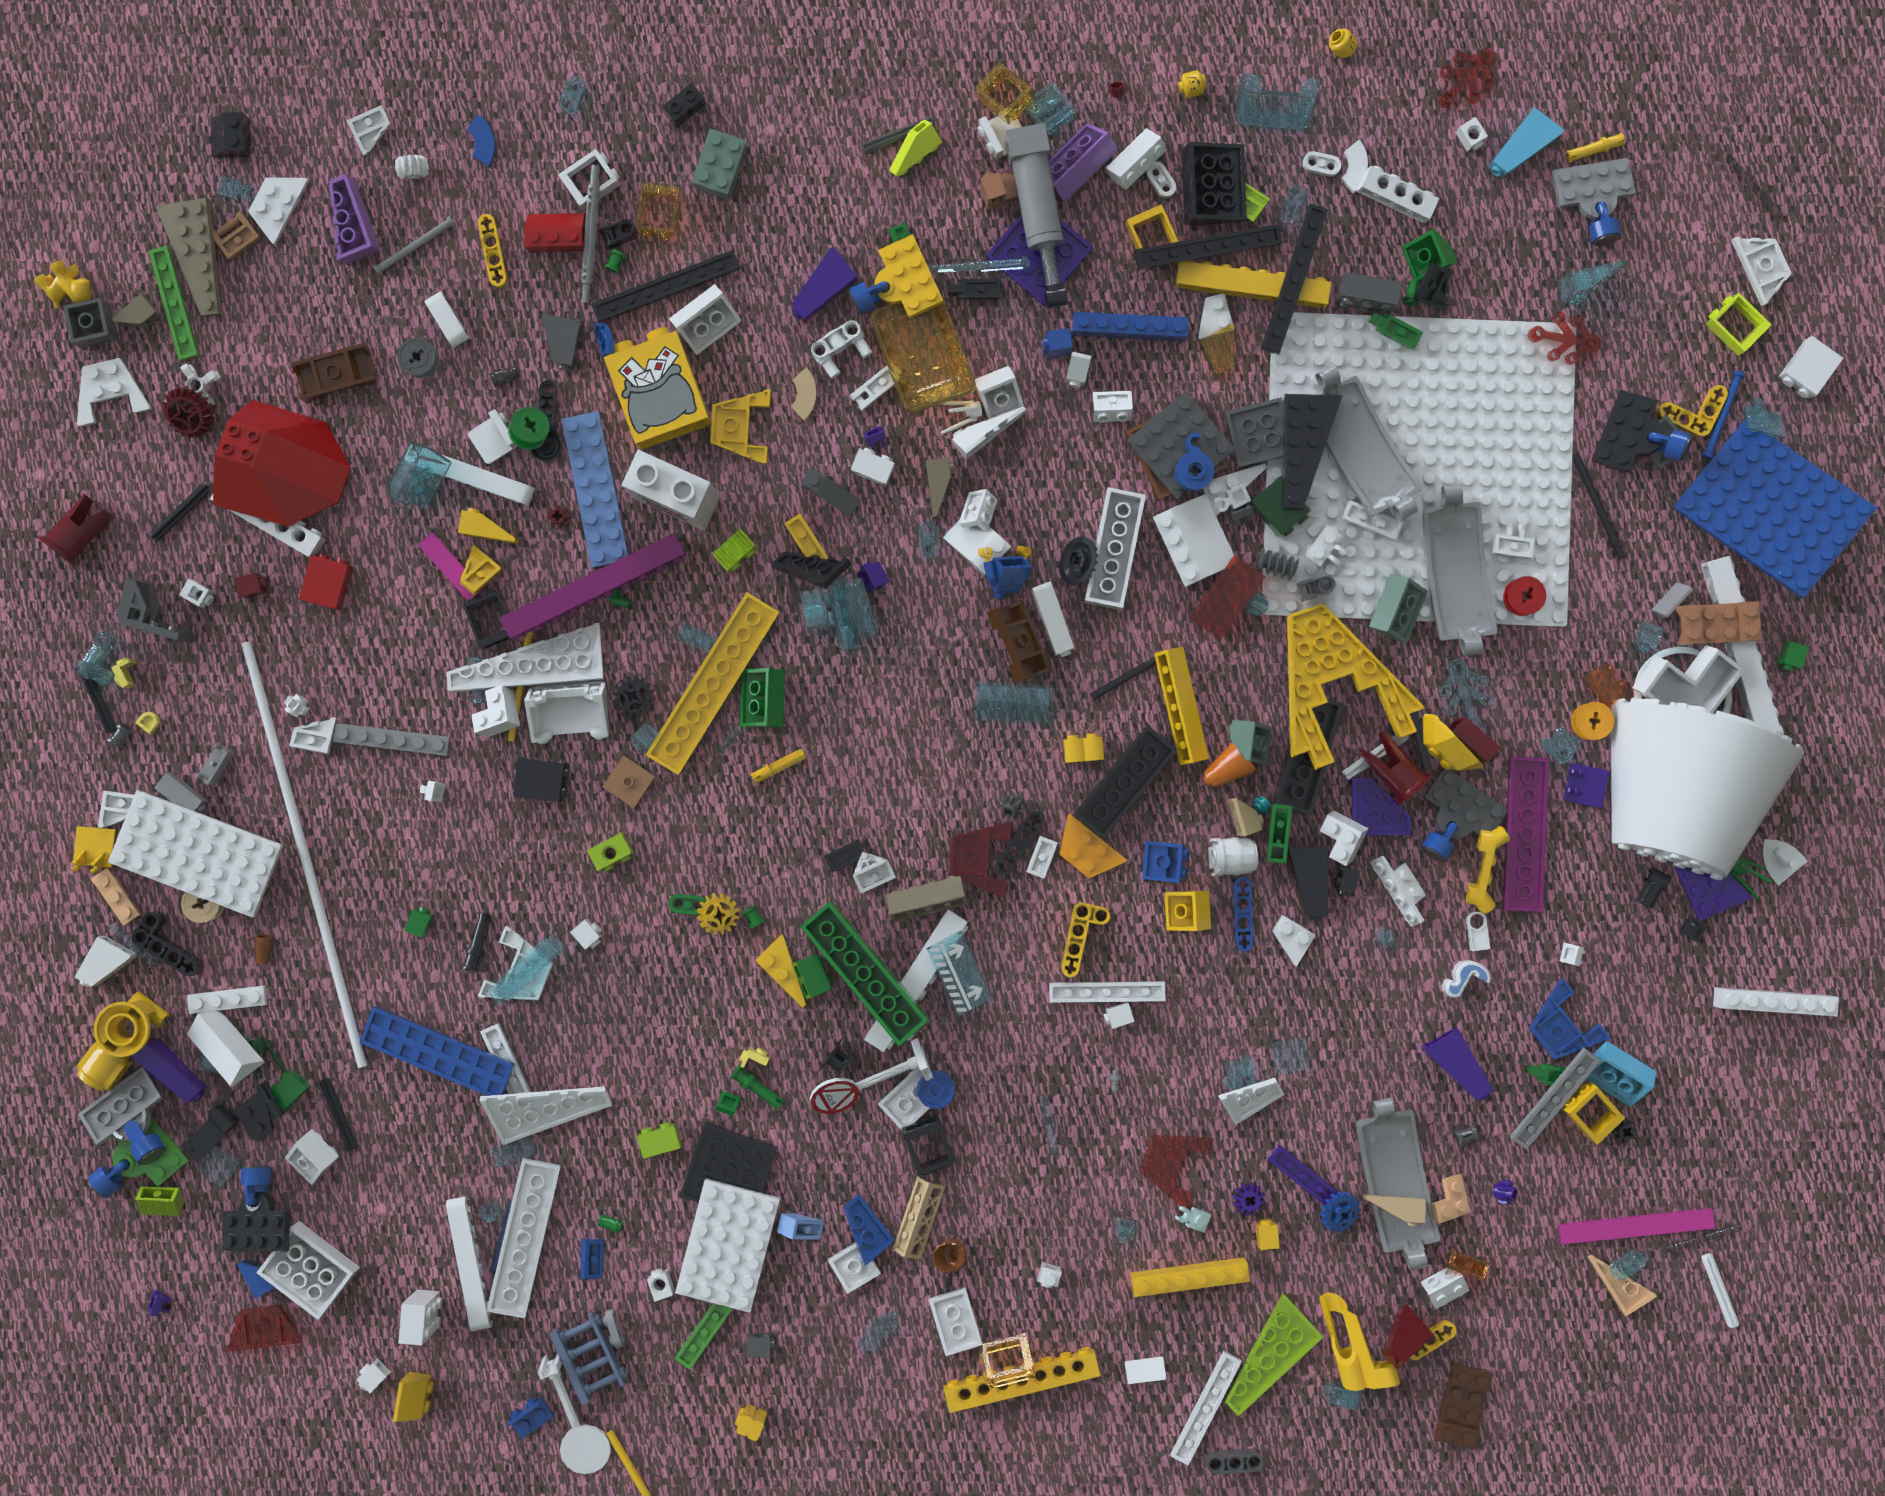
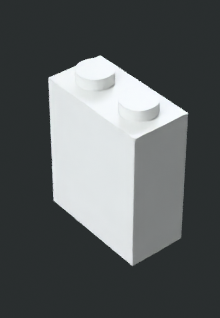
M1811 336L1803 341L1778 377L1782 379L1783 384L1797 389L1800 396L1810 399L1818 395L1843 357Z

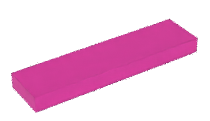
M433 532L418 544L467 600L476 597L484 590L482 588L477 594L473 595L460 584V578L465 567Z

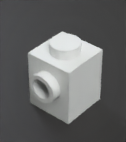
M589 919L583 920L570 932L585 950L589 947L594 949L601 943L599 939L603 936L600 933L602 931L595 922L592 924Z
M377 1358L371 1365L367 1363L359 1371L361 1375L356 1380L359 1382L361 1389L371 1393L391 1371Z

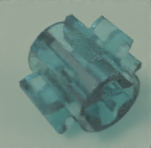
M1256 592L1250 594L1245 600V607L1248 609L1247 613L1252 616L1263 615L1269 607L1266 600L1267 596L1260 592L1258 594Z

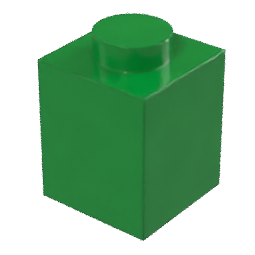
M1792 641L1784 642L1777 665L1783 666L1782 669L1788 672L1803 669L1809 647Z
M420 906L419 909H412L404 931L421 938L427 937L435 915L431 914V910Z

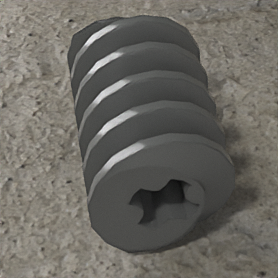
M1261 548L1256 566H1258L1260 573L1266 568L1267 575L1273 570L1274 577L1280 572L1281 579L1287 574L1288 581H1290L1296 573L1299 558L1295 561L1294 556H1290L1287 560L1286 554H1283L1280 558L1279 552H1275L1272 556L1271 550H1268L1265 554V549Z

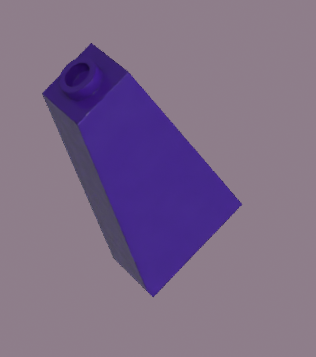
M834 247L830 248L791 304L794 309L792 314L798 321L802 319L804 323L858 281L857 275Z
M1453 1028L1421 1047L1472 1098L1484 1100L1490 1096L1489 1093L1494 1091L1458 1029Z
M160 1038L148 1041L139 1052L131 1055L136 1062L186 1103L197 1102L205 1095L203 1091L207 1086Z

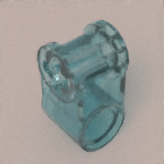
M1327 1382L1323 1387V1393L1331 1404L1354 1411L1359 1409L1363 1390H1347L1342 1384L1336 1382Z

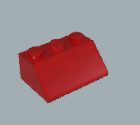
M585 213L528 214L524 227L525 248L529 253L584 251Z

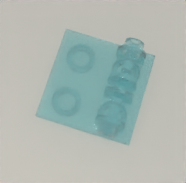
M1755 398L1750 406L1744 404L1747 429L1753 432L1765 433L1772 437L1785 438L1781 414L1765 410L1763 406L1764 401L1760 398Z

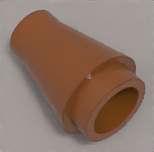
M257 935L254 940L256 963L258 964L268 963L274 943L271 935Z

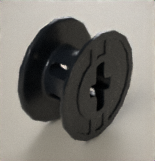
M842 1039L839 1040L819 1069L821 1071L826 1064L831 1066L838 1072L835 1078L840 1076L857 1051L855 1049L848 1056L838 1049Z

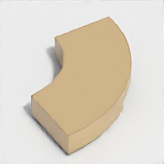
M807 367L793 379L797 389V396L791 406L804 422L814 409L817 395L814 378Z

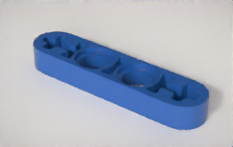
M1240 876L1233 882L1235 946L1240 951L1245 952L1249 951L1253 946L1252 885L1247 877ZM1242 879L1244 883H1247V887H1244V893H1248V897L1243 895L1237 897V893H1241V888L1237 887V883H1240ZM1240 899H1246L1248 902V906L1244 910L1238 908L1237 904ZM1241 918L1248 920L1249 924L1245 929H1241L1238 926V921ZM1238 931H1249V935L1245 934V939L1249 941L1245 948L1239 944L1243 937L1242 934L1238 935Z

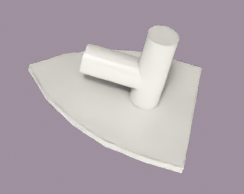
M1764 839V863L1770 876L1778 886L1808 862L1795 847L1788 843Z

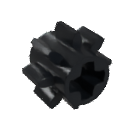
M1624 1119L1611 1132L1616 1134L1614 1139L1617 1141L1622 1139L1625 1143H1628V1140L1631 1138L1635 1139L1634 1134L1637 1129L1631 1127L1633 1122L1630 1120L1625 1121Z

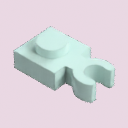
M1179 1206L1184 1215L1181 1217L1175 1216V1218L1181 1223L1186 1222L1185 1225L1187 1227L1205 1233L1211 1214L1194 1207L1189 1211L1184 1206Z

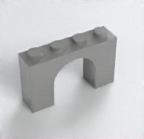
M165 773L154 787L172 803L201 814L207 809L205 805L208 803V800L174 773Z

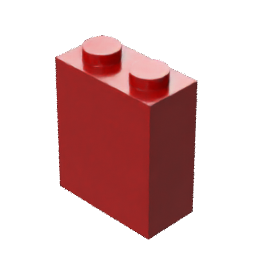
M318 553V556L311 555L299 600L341 611L353 567L347 565L348 561L337 558L336 561L329 560L330 556Z

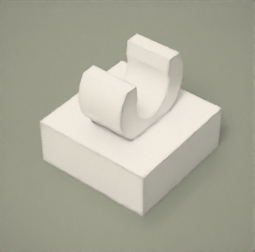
M428 781L427 786L421 785L420 793L426 794L424 800L442 802L446 784Z
M1564 943L1560 961L1580 966L1583 962L1581 961L1582 954H1585L1584 947Z

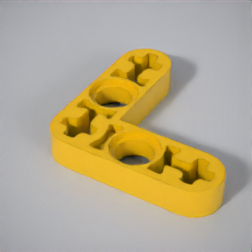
M1722 385L1712 387L1708 391L1697 415L1670 402L1660 405L1657 415L1661 419L1665 414L1663 409L1668 407L1669 412L1672 414L1667 416L1678 428L1696 437H1704L1710 433L1727 398L1728 391ZM1720 390L1719 394L1722 395V397L1717 398L1715 403L1709 402V400L1713 401L1715 399L1716 394L1714 392ZM1707 406L1713 408L1714 414L1712 416L1705 414ZM1681 415L1687 416V425L1680 423L1679 418ZM1703 424V428L1705 429V431H1702L1700 433V428L1697 426Z

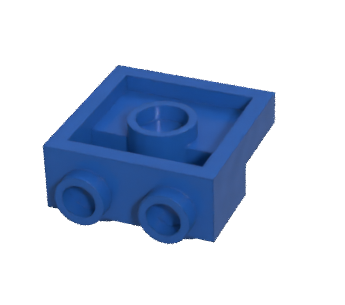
M1145 841L1142 879L1183 883V880H1186L1188 876L1185 860L1189 859L1190 850L1186 849L1187 845Z

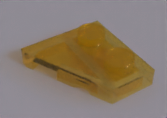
M1234 323L1199 340L1216 375L1234 366Z

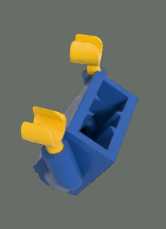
M1018 546L1016 548L1018 556L993 557L991 561L990 558L993 556V550L985 547V554V550L979 548L978 555L985 559L983 563L988 584L995 591L994 597L1004 600L1007 593H1017L1020 591L1032 570L1029 559H1027L1031 555V549L1025 546Z

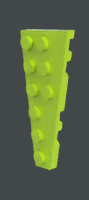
M1284 1293L1280 1296L1224 1399L1225 1403L1238 1417L1323 1338L1321 1333Z

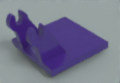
M1571 763L1563 800L1602 808L1610 771Z

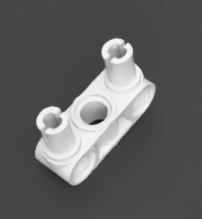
M848 321L830 331L811 347L813 358L820 366L824 367L831 379L840 374L832 360L833 355L845 350L849 345H855L863 358L873 353L864 339L865 336L860 325L856 321ZM854 327L858 331L856 334L850 335L847 333L849 328ZM818 348L825 349V353L823 355L819 356L815 354Z

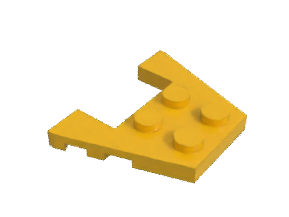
M771 389L712 404L710 443L767 465L768 447L748 445L750 407L770 408Z

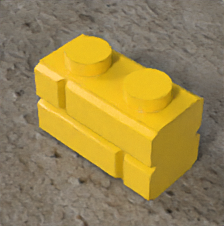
M747 1404L745 1409L741 1407L734 1424L737 1426V1434L744 1437L747 1435V1438L757 1441L764 1427L767 1412L762 1409H756L755 1406Z

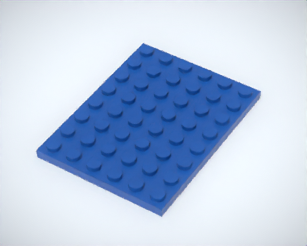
M1745 419L1677 501L1673 509L1803 599L1871 517L1877 507Z

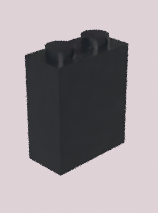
M518 758L513 796L562 802V799L566 798L567 787H564L565 779L569 777L567 764Z

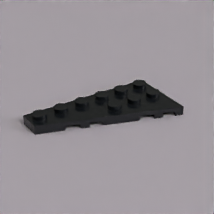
M1284 395L1283 509L1302 510L1304 508L1342 395Z

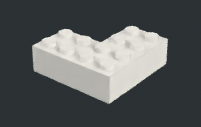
M1705 645L1685 673L1669 661L1655 656L1632 688L1646 699L1660 700V705H1670L1671 702H1679L1705 707V711L1714 713L1745 669L1719 649Z

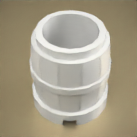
M1237 837L1210 839L1209 842H1213L1212 847H1208L1209 868L1214 869L1215 872L1211 873L1213 877L1222 875L1238 876L1239 874L1252 873L1257 869L1258 851L1254 840Z

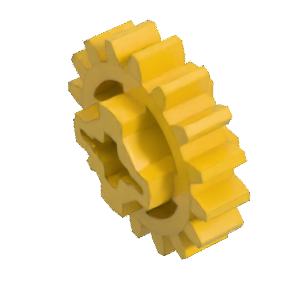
M712 893L711 899L706 896V902H700L702 909H697V912L701 914L697 916L698 921H702L700 923L701 927H706L705 930L708 933L712 930L714 935L717 934V931L724 935L725 929L730 932V926L737 925L734 919H739V916L735 914L739 911V908L734 907L737 903L734 900L730 901L731 897L729 895L724 898L723 893H720L719 897ZM720 902L727 904L729 907L721 906ZM717 908H718V909L720 910V912H721V913H719V920H718V918L715 916V915H717V911H718ZM707 921H709V922L714 921L717 926L712 925V924L708 923Z

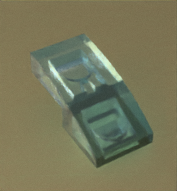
M531 1135L491 1149L497 1167L537 1153Z

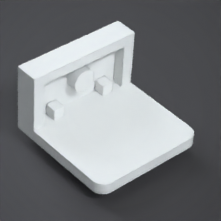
M1009 110L989 121L986 116L979 119V127L977 129L981 138L986 140V147L990 155L993 154L995 160H998L1007 155L1005 146L1007 130L1022 126L1014 111Z
M495 409L488 413L491 417L490 419L468 433L472 443L487 464H492L518 447L510 440L506 424L508 422L507 418L502 412L499 413Z

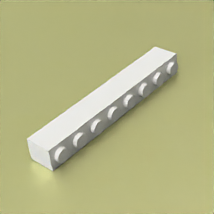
M947 909L900 982L915 1001L923 999L927 993L924 990L928 983L932 985L937 975L935 972L938 969L936 963L947 962L940 944L943 943L948 953L955 949L950 945L958 944L956 939L959 935L963 936L968 929L966 925L968 921L950 909ZM936 947H938L939 950H940V951L930 952V949L936 948ZM933 955H942L943 959H934ZM877 1020L864 1039L882 1052L886 1048L890 1050L894 1044V1040Z

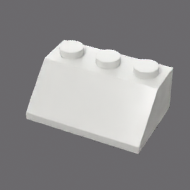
M715 284L669 318L696 355L742 321Z

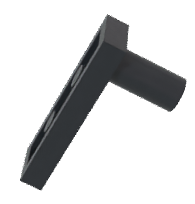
M1418 713L1410 714L1417 730L1414 733L1422 768L1423 770L1432 769L1428 749L1423 744V731ZM1391 723L1387 724L1390 735L1395 734Z

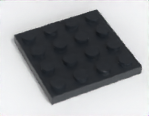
M705 1122L680 1197L699 1203L706 1178L762 1193L778 1147Z

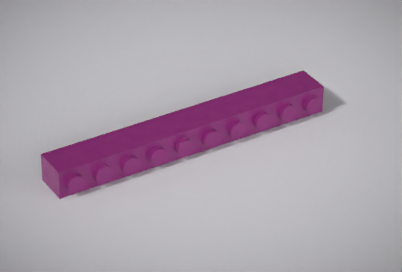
M675 533L500 617V620L509 638L512 641H520L527 637V633L532 631L534 633L544 629V625L550 622L555 624L561 621L562 616L567 614L569 616L579 612V608L585 605L590 607L596 604L597 599L611 597L614 595L613 591L625 590L632 586V582L637 580L638 582L644 581L649 578V574L653 572L657 574L664 571L667 565L681 563L683 557H685V552Z

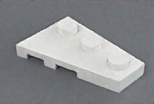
M1272 1078L1218 1095L1234 1124L1237 1125L1285 1094L1276 1079Z

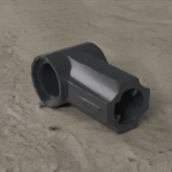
M1651 867L1648 870L1650 872L1648 877L1644 878L1645 884L1636 901L1653 909L1661 891L1668 887L1671 876Z

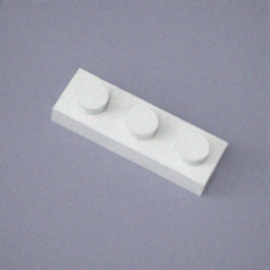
M1351 500L1348 501L1341 518L1393 541L1397 539L1403 524L1402 521L1382 513L1371 516L1363 505Z

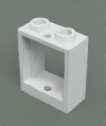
M596 149L558 174L583 211L587 208V195L585 197L581 195L570 177L596 159L610 177V180L600 186L599 200L620 186L618 173L614 168L610 170L607 165L609 163L604 153L599 154Z

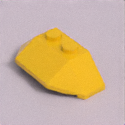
M1424 714L1423 744L1428 748L1429 754L1440 761V765L1444 769H1482L1484 765L1437 715Z

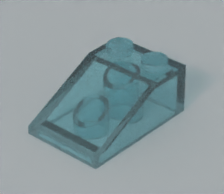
M1622 260L1570 272L1557 282L1562 304L1569 303V306L1580 304L1581 300L1586 299L1588 294L1623 267L1626 261Z

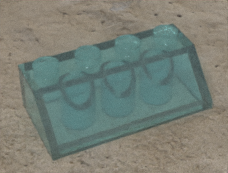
M976 681L973 720L1050 725L1053 686Z

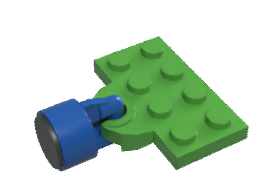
M151 1116V1123L147 1134H158L166 1147L163 1156L151 1164L139 1165L130 1151L132 1143L113 1136L119 1142L112 1156L113 1167L110 1169L105 1165L100 1166L88 1177V1183L103 1198H109L122 1187L121 1179L124 1176L131 1178L146 1173L156 1186L159 1187L190 1159Z

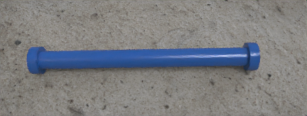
M1734 371V378L1706 450L1702 452L1701 457L1709 460L1713 459V451L1740 382L1745 378L1746 374L1744 372Z

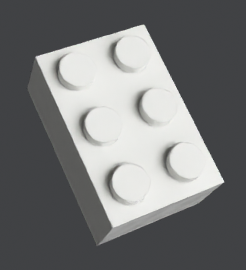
M416 1290L402 1303L398 1344L423 1345L440 1328L441 1317H438V1310L441 1309L443 1303L440 1291Z

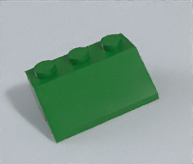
M773 668L744 669L741 674L740 727H783L785 670Z

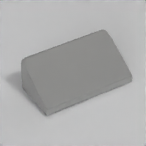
M1676 582L1653 607L1652 611L1661 619L1668 618L1676 610V607L1688 597L1693 588Z

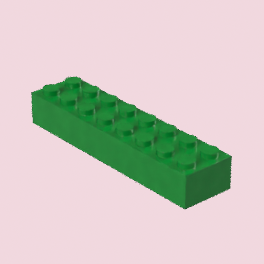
M829 901L800 926L898 1046L906 1044L932 1021L834 902Z

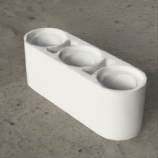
M440 291L426 299L425 303L448 342L455 348L470 339V337L465 333L463 325L455 316V312L446 301L445 295Z

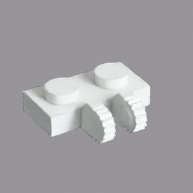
M1508 521L1505 535H1494L1492 554L1531 559L1535 539L1524 538L1525 523H1519L1517 536H1512L1513 522Z
M1326 525L1304 557L1318 567H1321L1326 559L1339 567L1342 563L1339 559L1330 555L1332 550H1335L1341 556L1347 557L1348 552L1341 546L1336 545L1343 535L1329 525Z

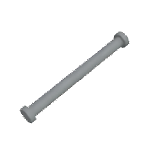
M446 217L447 220L380 264L373 265L378 275H382V271L451 226L455 227L456 225L451 217Z

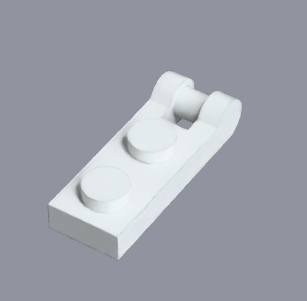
M891 362L854 391L850 397L859 404V409L864 411L900 382L903 376ZM865 392L869 396L866 400L861 396Z

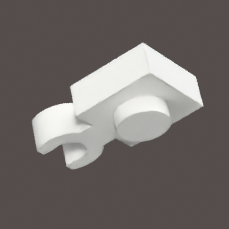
M1244 483L1226 490L1225 494L1227 497H1217L1214 500L1216 503L1223 502V507L1218 509L1220 512L1226 511L1229 505L1232 509H1235L1251 501Z

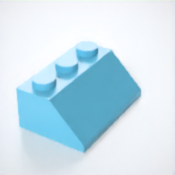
M1606 1041L1594 1053L1601 1060L1600 1063L1585 1079L1631 1107L1654 1088L1656 1071Z

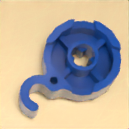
M1196 432L1191 433L1185 440L1184 445L1188 453L1180 458L1174 471L1176 482L1185 491L1189 492L1201 491L1207 487L1213 479L1215 471L1211 459L1202 453L1199 447L1191 444V440L1198 441L1201 437V434ZM1194 467L1199 473L1196 474L1197 476H1193V473L1189 470H1192Z

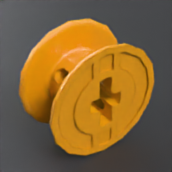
M1589 702L1579 706L1571 717V726L1574 732L1586 740H1600L1606 737L1612 731L1614 725V716L1611 710L1600 702ZM1589 719L1595 720V724L1590 723Z

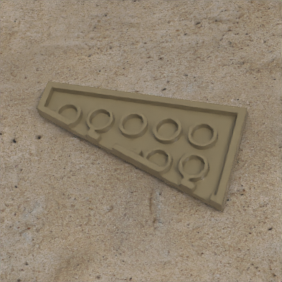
M201 198L155 206L200 315H221L222 307L210 199Z

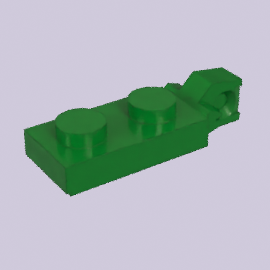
M1374 313L1368 321L1377 327L1376 331L1412 351L1423 334L1422 331L1392 315L1384 314L1381 317Z
M1540 1063V1067L1529 1064L1527 1072L1530 1073L1529 1075L1537 1076L1536 1080L1541 1081L1543 1084L1552 1085L1567 1067L1548 1063Z

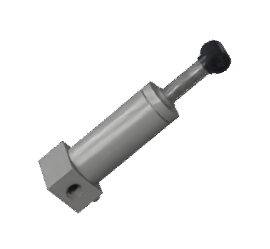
M1041 123L1009 129L1005 136V146L1009 167H1013L1028 249L1032 251L1038 250L1042 254L1041 260L1047 286L1045 287L1047 308L1067 305L1066 290L1060 283L1054 247L1062 244L1064 240L1048 160L1050 147L1046 125Z

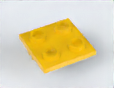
M77 826L74 858L71 864H74V867L71 868V871L77 872L84 865L93 866V869H90L91 873H97L103 867L113 868V864L108 863L115 845L116 829Z

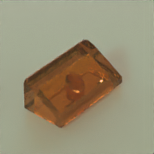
M1449 1249L1448 1269L1485 1282L1489 1262Z

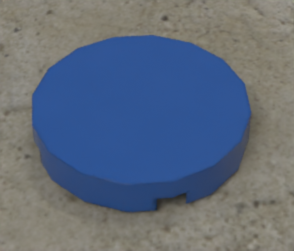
M931 1070L933 1078L926 1081L922 1075L917 1084V1094L923 1105L931 1109H940L951 1103L955 1096V1085L948 1073L942 1070Z

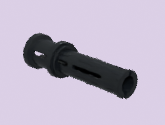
M479 912L470 947L466 949V960L461 968L474 972L479 971V960L483 956L482 946L492 915Z

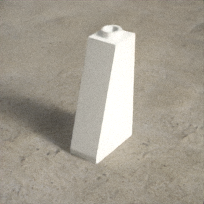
M1051 581L1032 588L1033 599L1055 656L1060 654L1062 658L1072 654L1070 650L1074 649V645Z

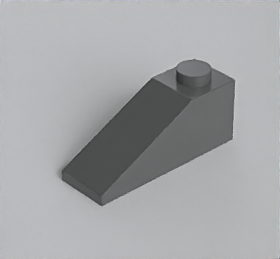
M810 467L801 481L802 487L849 517L860 502V500L812 467Z

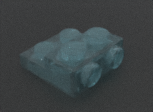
M1053 82L1021 103L1022 108L1031 117L1034 125L1045 123L1046 131L1049 135L1054 134L1063 123L1069 124L1072 122L1075 116L1073 105Z

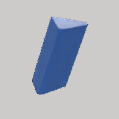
M581 1238L580 1277L582 1279L603 1278L604 1239Z

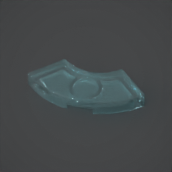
M899 1311L882 1314L871 1321L862 1334L859 1350L878 1351L880 1342L885 1336L898 1332Z

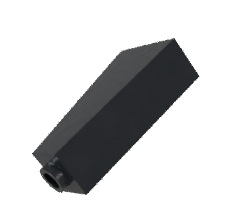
M1288 846L1287 855L1305 916L1310 917V920H1322V917H1328V847Z

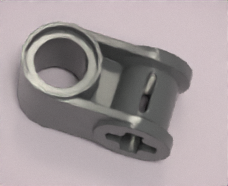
M1323 576L1296 583L1301 592V602L1331 593L1336 586L1335 580L1330 576ZM1326 580L1330 583L1329 590H1324L1321 587L1322 581Z

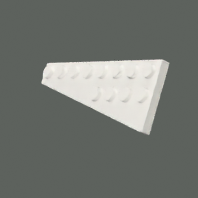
M594 623V625L579 628L576 631L561 634L548 640H542L518 648V650L482 660V662L448 671V692L492 689L500 685L519 687L603 680L600 623Z

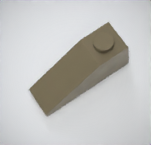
M949 457L926 460L933 519L938 517L951 480V474H954L953 462H949Z

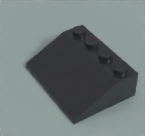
M1189 142L1182 149L1184 225H1211L1246 221L1244 144Z

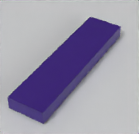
M1278 1145L1267 1159L1323 1205L1327 1204L1326 1198L1331 1199L1332 1193L1337 1196L1338 1191L1281 1145Z

